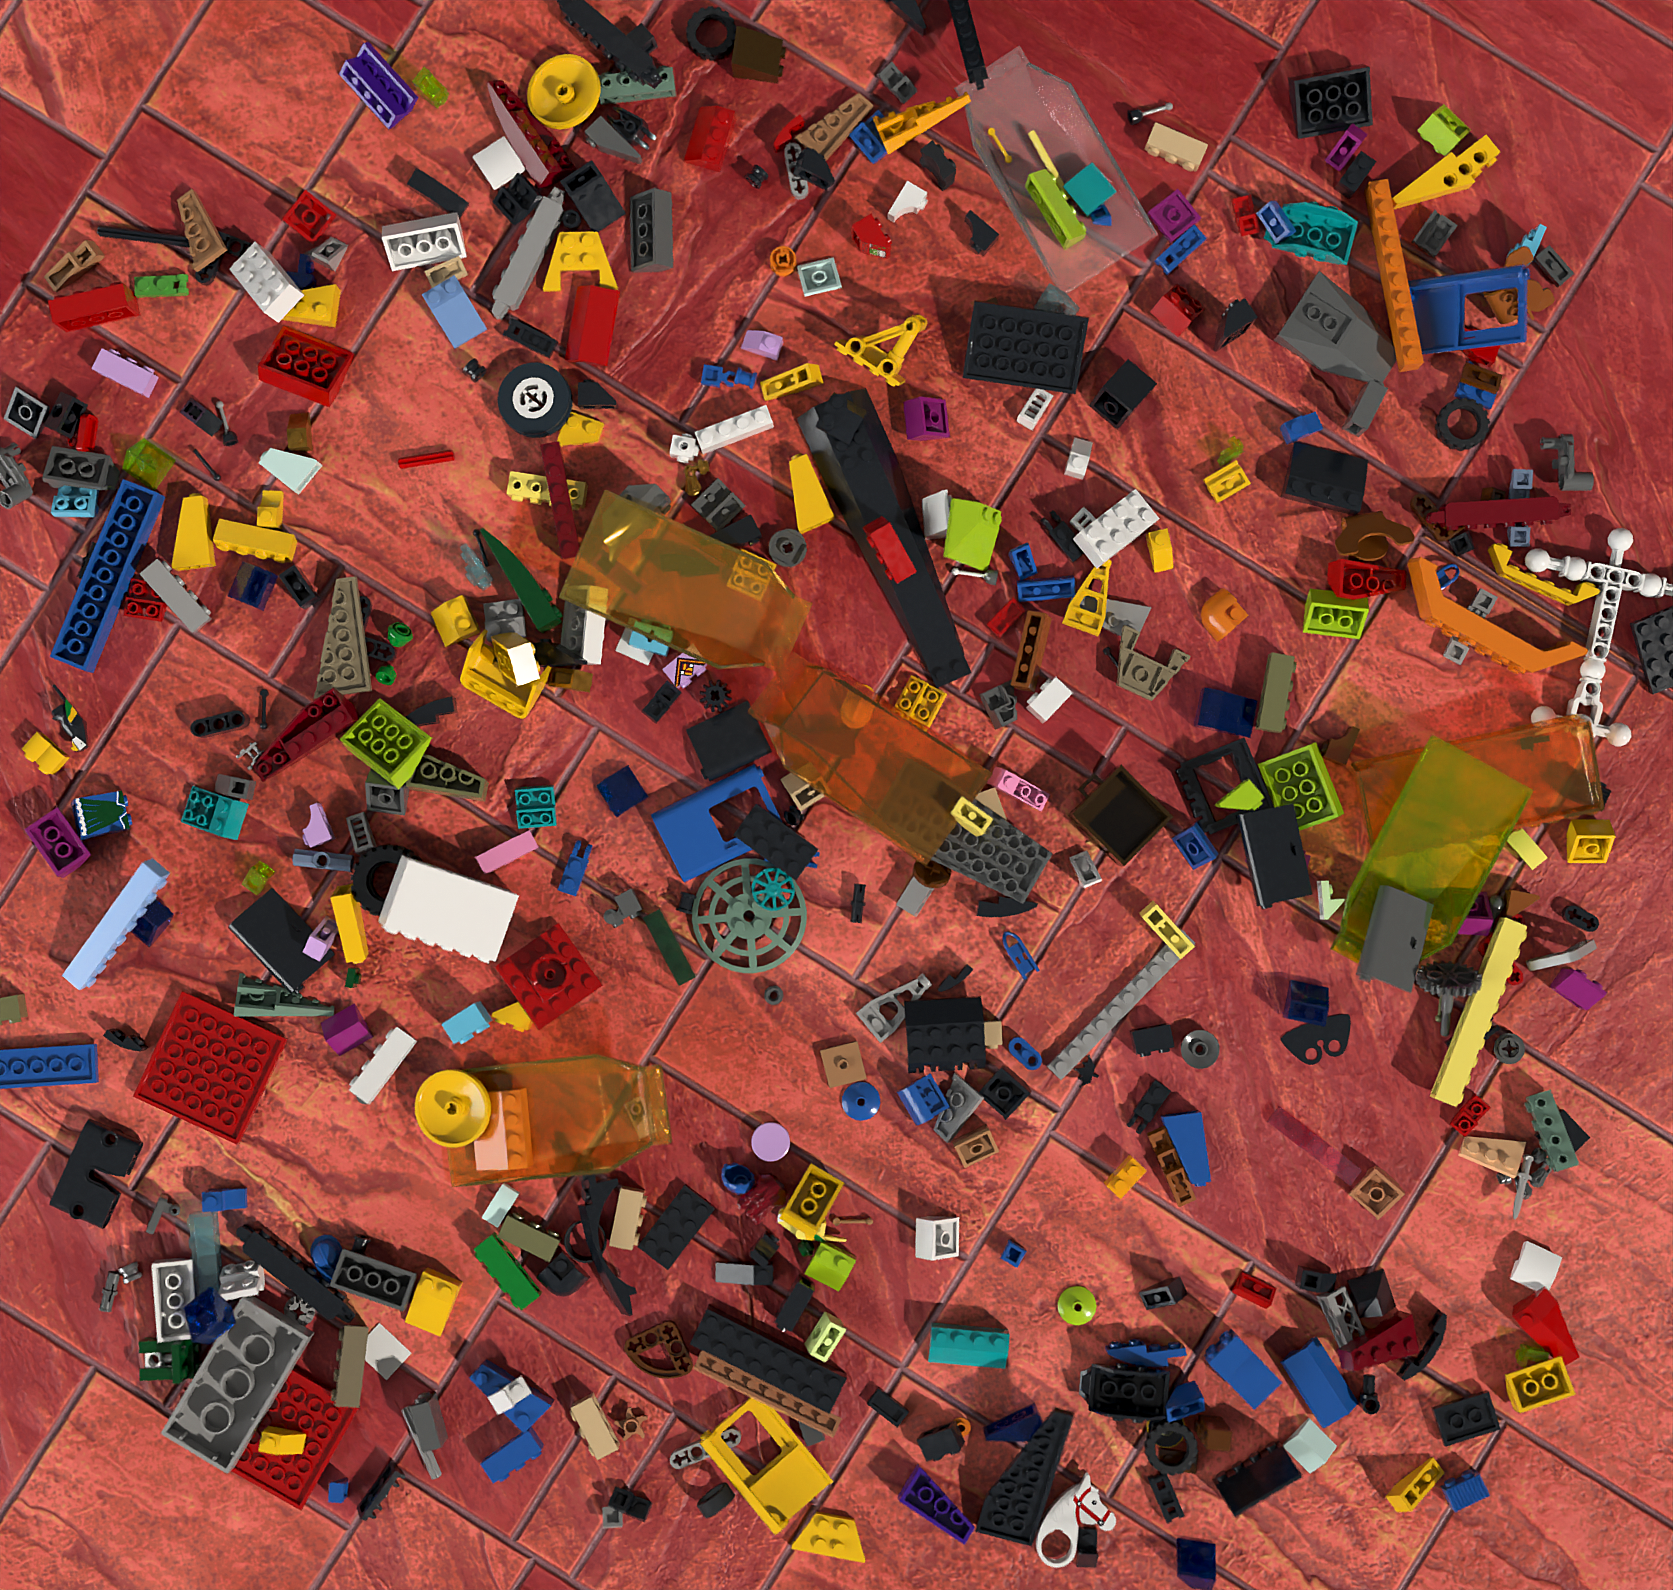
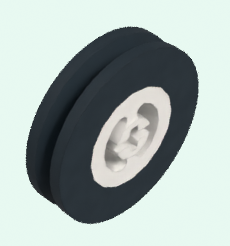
M532 362L516 367L507 374L499 388L498 408L501 416L513 430L526 437L542 438L555 433L566 423L572 410L573 397L567 381L556 369L544 363ZM529 392L535 399H538L544 405V407L541 408L535 401H532L526 394Z

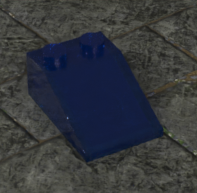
M1205 687L1200 692L1194 727L1251 738L1258 700Z
M1033 1403L982 1428L986 1441L1028 1442L1043 1423V1419L1036 1404Z

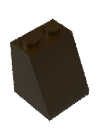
M737 26L731 62L733 78L778 84L779 77L783 76L784 66L781 65V60L785 59L786 47H783V39Z

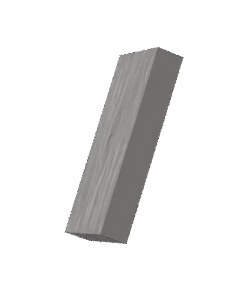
M253 1295L242 1297L161 1434L228 1474L237 1464L314 1332Z

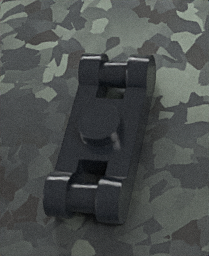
M1160 1472L1155 1476H1147L1166 1523H1171L1172 1519L1177 1517L1179 1519L1185 1517L1168 1475ZM1164 1481L1165 1486L1158 1488L1157 1483ZM1175 1507V1510L1168 1512V1508Z

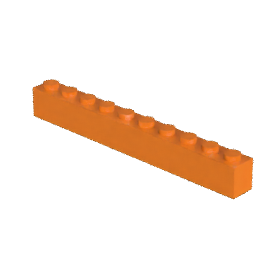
M1388 179L1372 181L1364 189V195L1399 372L1417 370L1424 363L1389 182Z

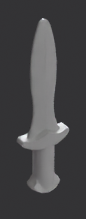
M1529 1154L1522 1156L1521 1172H1517L1519 1186L1514 1201L1513 1219H1516L1520 1212L1525 1185L1528 1180H1532L1529 1170L1534 1158Z

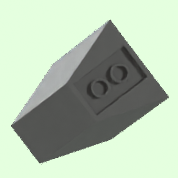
M1320 271L1313 278L1294 311L1274 339L1275 342L1321 371L1364 382L1378 380L1383 383L1397 361L1393 342L1366 309Z

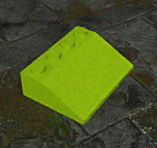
M380 698L340 738V741L348 751L398 790L413 775L432 740L428 734Z
M1317 742L1258 764L1274 807L1288 804L1294 805L1299 831L1344 814Z

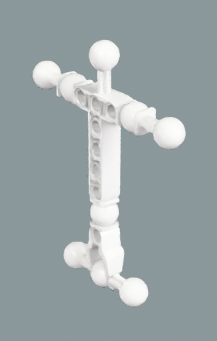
M1616 528L1608 536V545L1612 549L1609 565L1601 563L1591 564L1592 562H1585L1580 557L1570 558V556H1566L1562 560L1551 558L1547 551L1539 548L1530 550L1525 557V565L1533 572H1542L1547 568L1557 570L1560 577L1565 576L1572 581L1585 580L1586 582L1599 585L1598 589L1601 590L1596 596L1586 643V649L1589 651L1580 667L1582 678L1579 681L1581 683L1577 687L1574 698L1568 701L1566 717L1556 715L1553 709L1548 706H1539L1532 712L1531 722L1540 730H1547L1552 726L1564 728L1565 733L1570 731L1577 738L1590 736L1593 739L1596 735L1606 737L1608 742L1616 747L1624 746L1629 742L1631 738L1629 727L1619 722L1610 726L1598 723L1603 710V704L1599 701L1600 683H1602L1601 679L1606 672L1604 662H1606L1607 659L1605 657L1609 653L1621 591L1633 590V592H1639L1645 597L1654 598L1662 597L1664 594L1673 596V584L1666 583L1667 578H1660L1653 573L1640 574L1637 571L1621 568L1624 551L1628 550L1633 543V535L1625 528ZM1591 569L1596 571V577L1591 575ZM1610 573L1615 575V581L1610 579ZM1629 577L1634 580L1633 586L1629 584ZM1606 591L1611 593V600L1606 598ZM1602 610L1607 612V619L1602 616ZM1599 628L1603 630V637L1598 635ZM1595 647L1600 651L1599 656H1596L1594 653ZM1587 684L1592 688L1591 693L1586 691ZM1579 703H1582L1584 706H1591L1590 717L1584 714L1576 715Z

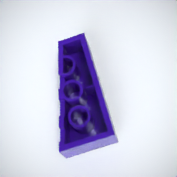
M917 1464L898 1494V1500L965 1545L975 1527L924 1469Z

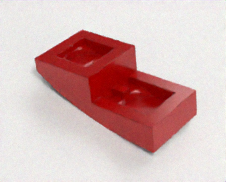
M801 114L792 119L777 136L774 142L776 153L784 149L789 143H792V134L804 128V119Z
M1247 195L1231 199L1240 236L1259 233L1258 217L1254 212L1252 196Z

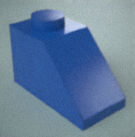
M1195 1381L1176 1386L1165 1406L1168 1422L1205 1411L1204 1397Z

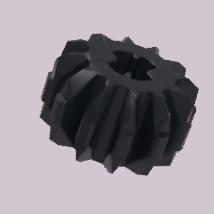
M710 680L709 684L711 687L708 688L704 684L703 688L707 691H700L699 693L702 696H706L701 698L700 702H707L704 706L705 709L712 705L711 712H715L716 706L719 712H722V704L726 708L729 707L725 700L732 701L731 697L726 696L731 693V690H725L727 687L726 683L720 687V680H717L716 686ZM713 692H720L719 700H711L713 698V696L711 695Z

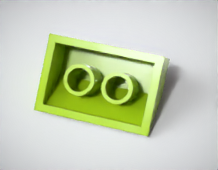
M1310 588L1305 604L1303 633L1360 639L1369 612L1368 598L1356 600L1339 598L1333 591Z

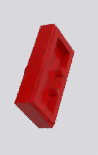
M1012 597L986 625L1000 638L1024 614L1026 609Z

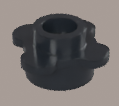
M791 805L789 810L784 812V819L789 825L797 826L799 821L804 820V815L796 806Z

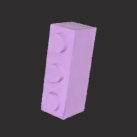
M102 348L91 369L149 398L159 379L153 374L154 370L145 365L143 368L137 366L138 362L129 357L126 359L121 358V354L113 349L107 351Z

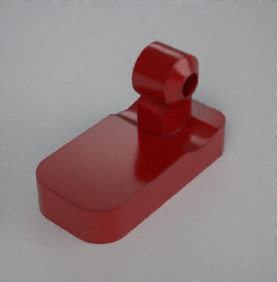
M82 414L79 422L78 437L68 438L67 445L76 448L77 451L94 453L98 418L91 414Z

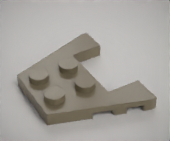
M1123 625L1116 686L1152 701L1168 684L1172 676L1180 670V667L1190 659V655L1173 649L1166 666L1134 652L1133 649L1140 632Z

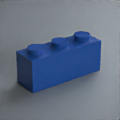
M531 1426L525 1433H520L485 1457L480 1465L493 1484L498 1480L502 1482L510 1476L509 1472L514 1469L518 1471L526 1465L525 1461L530 1458L534 1460L540 1456L544 1444Z

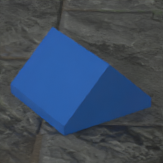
M1197 822L1171 838L1193 870L1214 860L1218 855V852Z

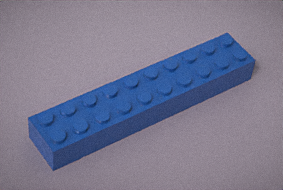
M125 479L122 480L51 652V658L94 673L165 496Z

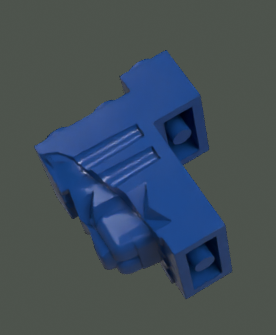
M1232 1329L1225 1331L1221 1334L1220 1340L1215 1345L1212 1344L1206 1349L1204 1357L1211 1367L1255 1410L1282 1382Z

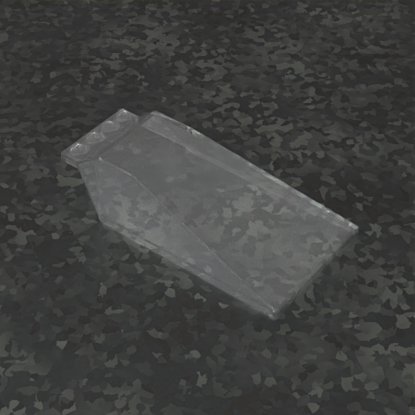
M1018 46L986 67L988 79L983 80L985 88L977 90L976 83L970 84L968 79L954 89L959 97L964 95V92H967L971 100L964 107L974 150L1059 294L1063 297L1158 235L1072 84L1031 64L1021 47ZM989 128L995 129V135L1007 154L1012 157L1011 163L1005 162V156L992 136L988 135ZM1032 130H1035L1064 184L1093 162L1117 191L1104 203L1111 215V226L1093 224L1089 215L1086 216L1072 198L1066 200L1068 205H1072L1075 209V216L1078 221H1082L1085 225L1086 235L1083 240L1065 251L1025 188L1029 174L1047 169L1028 136V133Z

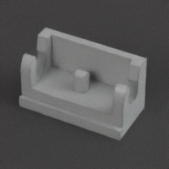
M913 876L896 905L917 917L934 889L923 886Z

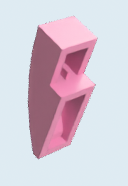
M529 830L477 856L476 859L484 874H489L539 848Z

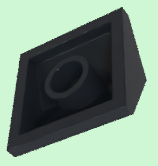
M15 386L4 419L37 439L45 427L44 424L49 416L50 406L19 386Z

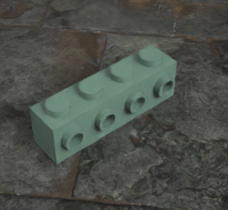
M658 67L657 73L661 76L662 82L655 89L647 84L642 86L638 81L636 83L633 82L625 70L615 74L605 72L598 75L601 86L599 97L601 105L676 96L673 67Z
M1551 1090L1526 1097L1527 1102H1524L1527 1112L1533 1116L1534 1120L1531 1123L1534 1131H1538L1541 1139L1538 1141L1543 1151L1546 1150L1548 1155L1546 1162L1549 1169L1558 1172L1580 1165Z

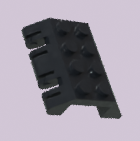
M981 996L904 1001L908 1074L917 1073V1068H919V1073H924V1065H930L931 1072H936V1066H938V1071H954L955 1065H957L958 1070H962L963 1063L968 1062L969 1069H974V1064H976L977 1069L985 1068V1032Z

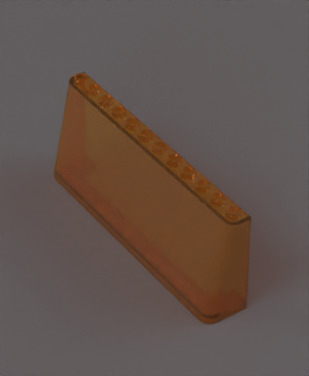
M1581 714L1566 715L1351 763L1371 858L1375 860H1384L1387 856L1392 855L1403 856L1406 852L1410 851L1422 852L1425 848L1429 847L1441 848L1444 844L1448 843L1460 844L1466 839L1478 840L1485 835L1497 836L1508 830L1515 832L1527 826L1534 828L1540 826L1541 823H1557L1560 819L1579 818V815L1583 814L1595 815L1599 813L1598 811L1605 810L1592 724L1589 719Z

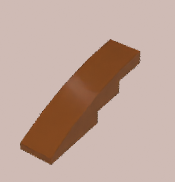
M1165 1126L1148 1132L1147 1136L1178 1207L1196 1200L1184 1167L1179 1160Z

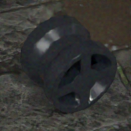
M754 164L752 171L747 173L745 178L752 186L760 189L761 183L767 180L769 176L760 166Z
M476 358L470 360L463 369V373L469 375L474 383L478 382L487 371L484 366L479 365V361Z

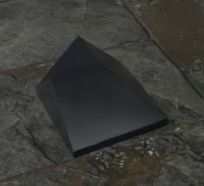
M1384 1269L1346 1280L1359 1318L1384 1316L1396 1307Z

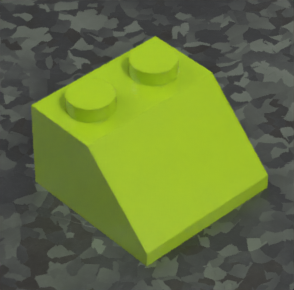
M1443 104L1417 131L1423 140L1429 141L1434 146V150L1437 153L1446 156L1471 129Z
M1248 779L1241 782L1214 805L1218 808L1255 810L1262 804L1261 800L1264 796Z
M820 1241L804 1274L839 1291L856 1262V1256L827 1241Z

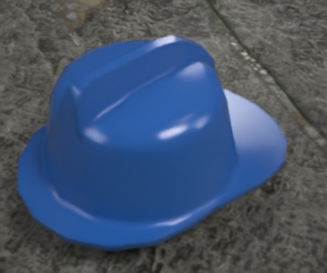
M322 1235L316 1238L310 1250L312 1260L322 1277H326L329 1280H332L342 1252L339 1241L332 1235Z

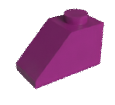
M1352 123L1325 161L1340 172L1368 134Z

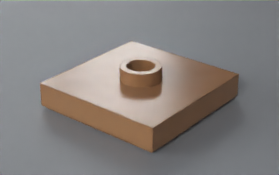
M857 1041L820 1050L829 1088L867 1079Z

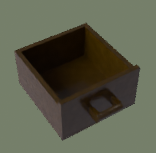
M1122 764L1116 766L1103 780L1093 773L1077 789L1085 798L1068 814L1119 866H1125L1173 818ZM1093 779L1096 780L1099 784L1087 794L1084 788Z

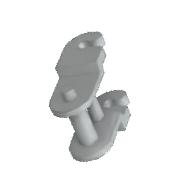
M251 742L247 749L243 748L239 752L240 754L236 756L239 759L245 753H248L253 758L251 766L247 767L248 770L253 768V764L265 752L264 750L260 751L255 746L256 742ZM251 749L258 753L256 757L250 752Z

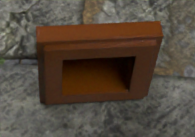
M1494 487L1482 488L1480 501L1504 500L1506 492Z

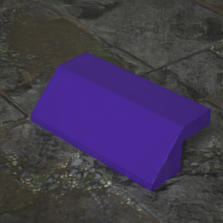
M369 42L363 43L357 57L345 61L339 73L388 129L393 128L409 114L419 98Z

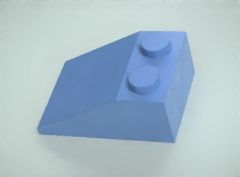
M455 275L422 294L454 348L461 346L487 330Z

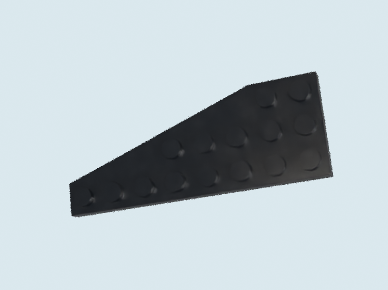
M1054 1407L985 1495L975 1532L1032 1547L1072 1425L1074 1412Z

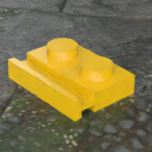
M1237 460L1203 479L1216 504L1251 484Z

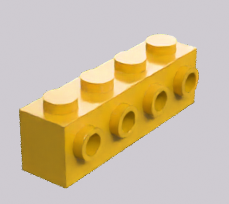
M219 519L213 537L216 547L222 551L233 550L241 555L251 554L260 559H274L279 563H292L298 543L294 534Z

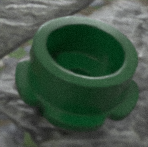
M801 1239V1242L797 1244L802 1256L813 1255L812 1252L815 1248L811 1240Z

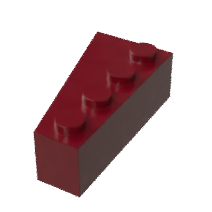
M1397 1311L1393 1314V1317L1381 1321L1377 1327L1370 1328L1361 1337H1356L1338 1348L1341 1369L1356 1372L1420 1353L1413 1315Z

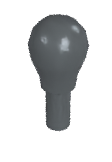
M1499 895L1489 898L1493 916V923L1489 932H1492L1495 920L1505 907V901Z

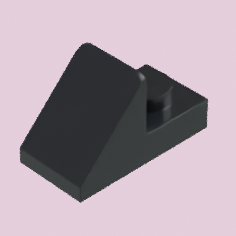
M1078 1527L1076 1566L1096 1568L1099 1556L1097 1551V1528Z

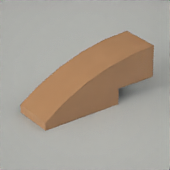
M85 240L74 252H68L44 278L52 289L58 292L90 271L105 255L94 241Z

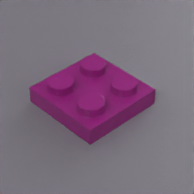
M1179 189L1170 194L1147 214L1170 243L1174 242L1190 227L1201 220L1200 215Z

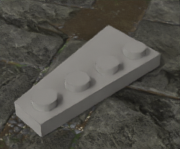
M1085 596L1080 603V608L1093 613L1096 612V598ZM1107 599L1106 616L1102 628L1121 636L1123 625L1141 632L1151 607Z

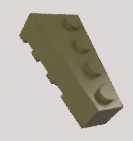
M423 754L413 775L406 781V787L410 790L484 802L489 784L482 777L427 754Z

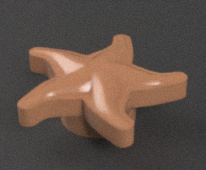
M628 1407L626 1419L615 1420L614 1424L625 1431L623 1441H626L633 1434H639L641 1438L645 1437L643 1428L640 1425L644 1420L648 1419L647 1415L635 1416L631 1411L632 1408Z

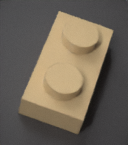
M460 256L425 271L432 288L454 275L457 280L468 275Z

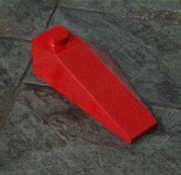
M1339 559L1328 563L1327 582L1337 597L1356 600L1405 590L1407 571Z
M1545 1286L1513 1305L1512 1317L1553 1358L1561 1356L1565 1366L1579 1358V1353L1569 1333L1559 1303Z

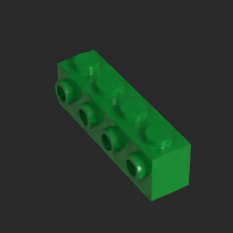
M494 1232L474 1248V1254L480 1262H484L488 1267L486 1270L489 1275L499 1281L500 1289L510 1295L511 1303L522 1311L543 1292L504 1242L497 1237V1233Z

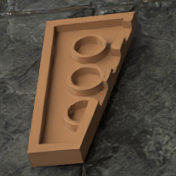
M858 93L840 105L834 112L824 116L821 121L811 125L808 130L798 134L795 140L804 148L815 149L827 161L871 111L873 104Z
M191 189L177 199L182 222H184L186 228L185 235L190 245L189 252L193 257V269L199 272L226 252L227 248L196 191Z

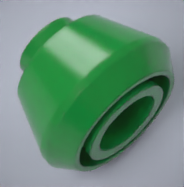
M400 622L389 625L388 640L391 645L402 647L412 640L413 634L407 625Z

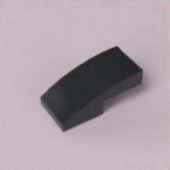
M667 680L655 693L651 701L643 708L642 713L657 724L682 692Z
M966 964L955 979L948 974L937 990L942 992L954 987L963 981L974 969Z
M616 1486L608 1503L609 1507L642 1522H646L653 1505L651 1501L637 1497L632 1492Z

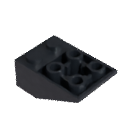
M592 160L560 181L564 191L592 232H600L626 214Z

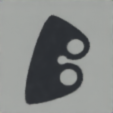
M1350 1015L1330 1016L1302 1025L1283 1035L1281 1041L1295 1057L1308 1065L1316 1064L1322 1058L1321 1047L1317 1045L1319 1040L1324 1041L1323 1047L1329 1056H1340L1346 1050L1349 1040ZM1332 1040L1340 1043L1341 1048L1338 1052L1334 1053L1329 1050V1043ZM1309 1048H1314L1317 1051L1318 1056L1315 1060L1306 1058L1305 1053Z

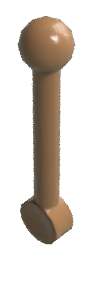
M836 1217L833 1219V1224L835 1226H838L840 1223H866L871 1225L873 1219L868 1217L867 1219L840 1220Z

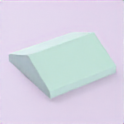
M834 257L797 266L805 297L842 288Z
M1310 1418L1282 1444L1309 1473L1325 1464L1337 1447Z

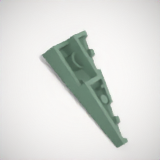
M243 973L239 974L234 1016L334 1015L335 1006L331 1005V1007L322 1005L316 999H313V1001L303 998L302 994L296 995L293 993L291 995L285 988L277 985L272 987L262 983L260 979L253 980L247 978Z

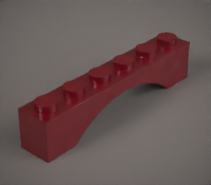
M557 441L540 444L561 558L564 560L581 557V548L569 495L561 443Z

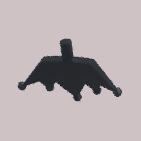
M1088 1055V1062H1082L1085 1067L1074 1068L1082 1076L1081 1078L1078 1077V1080L1082 1081L1081 1085H1079L1080 1088L1090 1083L1092 1076L1099 1077L1098 1074L1094 1073L1096 1066L1090 1055Z

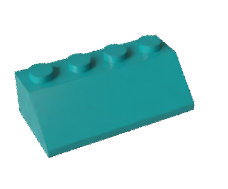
M931 1322L928 1362L1005 1369L1009 1350V1330Z

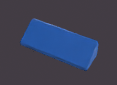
M1074 576L1018 580V602L1074 597L1076 595Z

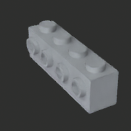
M156 559L139 574L188 629L195 634L212 619L210 617L212 612L204 604L201 606L196 601L198 597L191 589L187 591L184 588L185 582L178 575L174 576L170 572L172 568L165 560L161 562L159 559Z

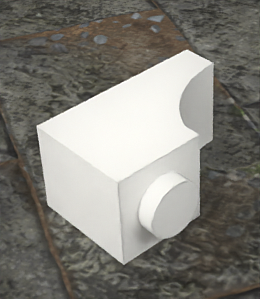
M907 181L888 212V220L894 223L897 218L905 213L913 212L917 214L920 209L923 210L928 202L926 199L927 192Z

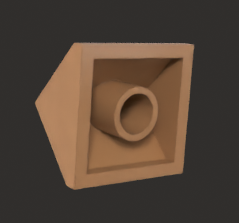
M987 1124L952 1140L964 1168L999 1152Z

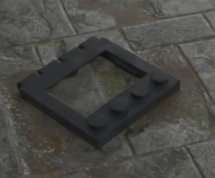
M1245 737L1180 764L1181 768L1174 770L1179 783L1187 781L1188 784L1181 786L1187 800L1194 798L1195 801L1189 803V807L1194 818L1202 816L1203 819L1196 822L1203 832H1208L1209 835L1237 824V815L1274 808ZM1230 754L1241 782L1249 779L1264 798L1261 800L1262 804L1255 810H1239L1225 816L1226 818L1216 821L1194 768L1208 765Z

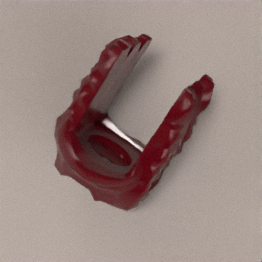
M760 1173L757 1183L753 1186L752 1190L742 1195L737 1205L740 1209L745 1208L744 1213L746 1216H753L752 1221L757 1225L775 1206L786 1203L787 1190L783 1183L772 1173Z

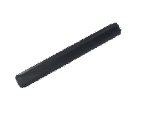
M99 225L97 228V234L100 237L190 247L185 235Z

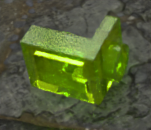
M1235 436L1230 437L1228 440L1232 450L1229 447L1220 452L1221 456L1217 459L1220 467L1241 456L1244 452L1240 439H1236Z
M259 861L250 868L241 885L255 895H258L275 871L269 865Z
M1520 1344L1515 1354L1517 1364L1524 1368L1527 1366L1528 1359L1540 1362V1360H1548L1549 1353L1544 1349Z

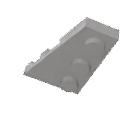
M954 1073L952 1085L946 1094V1101L950 1107L939 1113L934 1127V1131L947 1143L953 1140L985 1098L957 1073Z

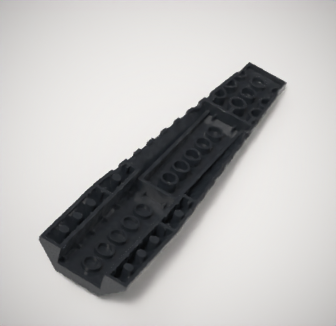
M867 389L849 391L842 395L847 400L868 411L855 432L850 445L815 427L828 401L814 406L799 416L797 421L830 495L840 510L926 671H929L935 687L939 688L972 672L964 657L963 647L896 454ZM880 516H883L890 522L917 571L898 584L893 579H888L885 573V565L880 564L875 555L877 552L874 547L871 548L866 539L867 535L862 528Z

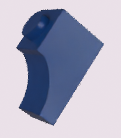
M1316 411L1287 421L1279 427L1287 445L1323 429Z
M247 1188L208 1189L202 1192V1212L247 1208Z

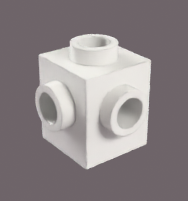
M682 434V436L673 435L670 456L677 458V461L683 463L693 461L694 456H698L699 445H697L696 439L689 434Z

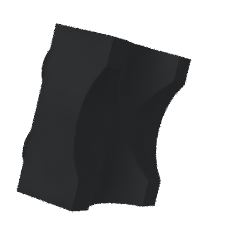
M932 140L920 149L922 157L919 163L935 175L938 187L944 191L955 181L956 165L952 159L946 158L943 148Z

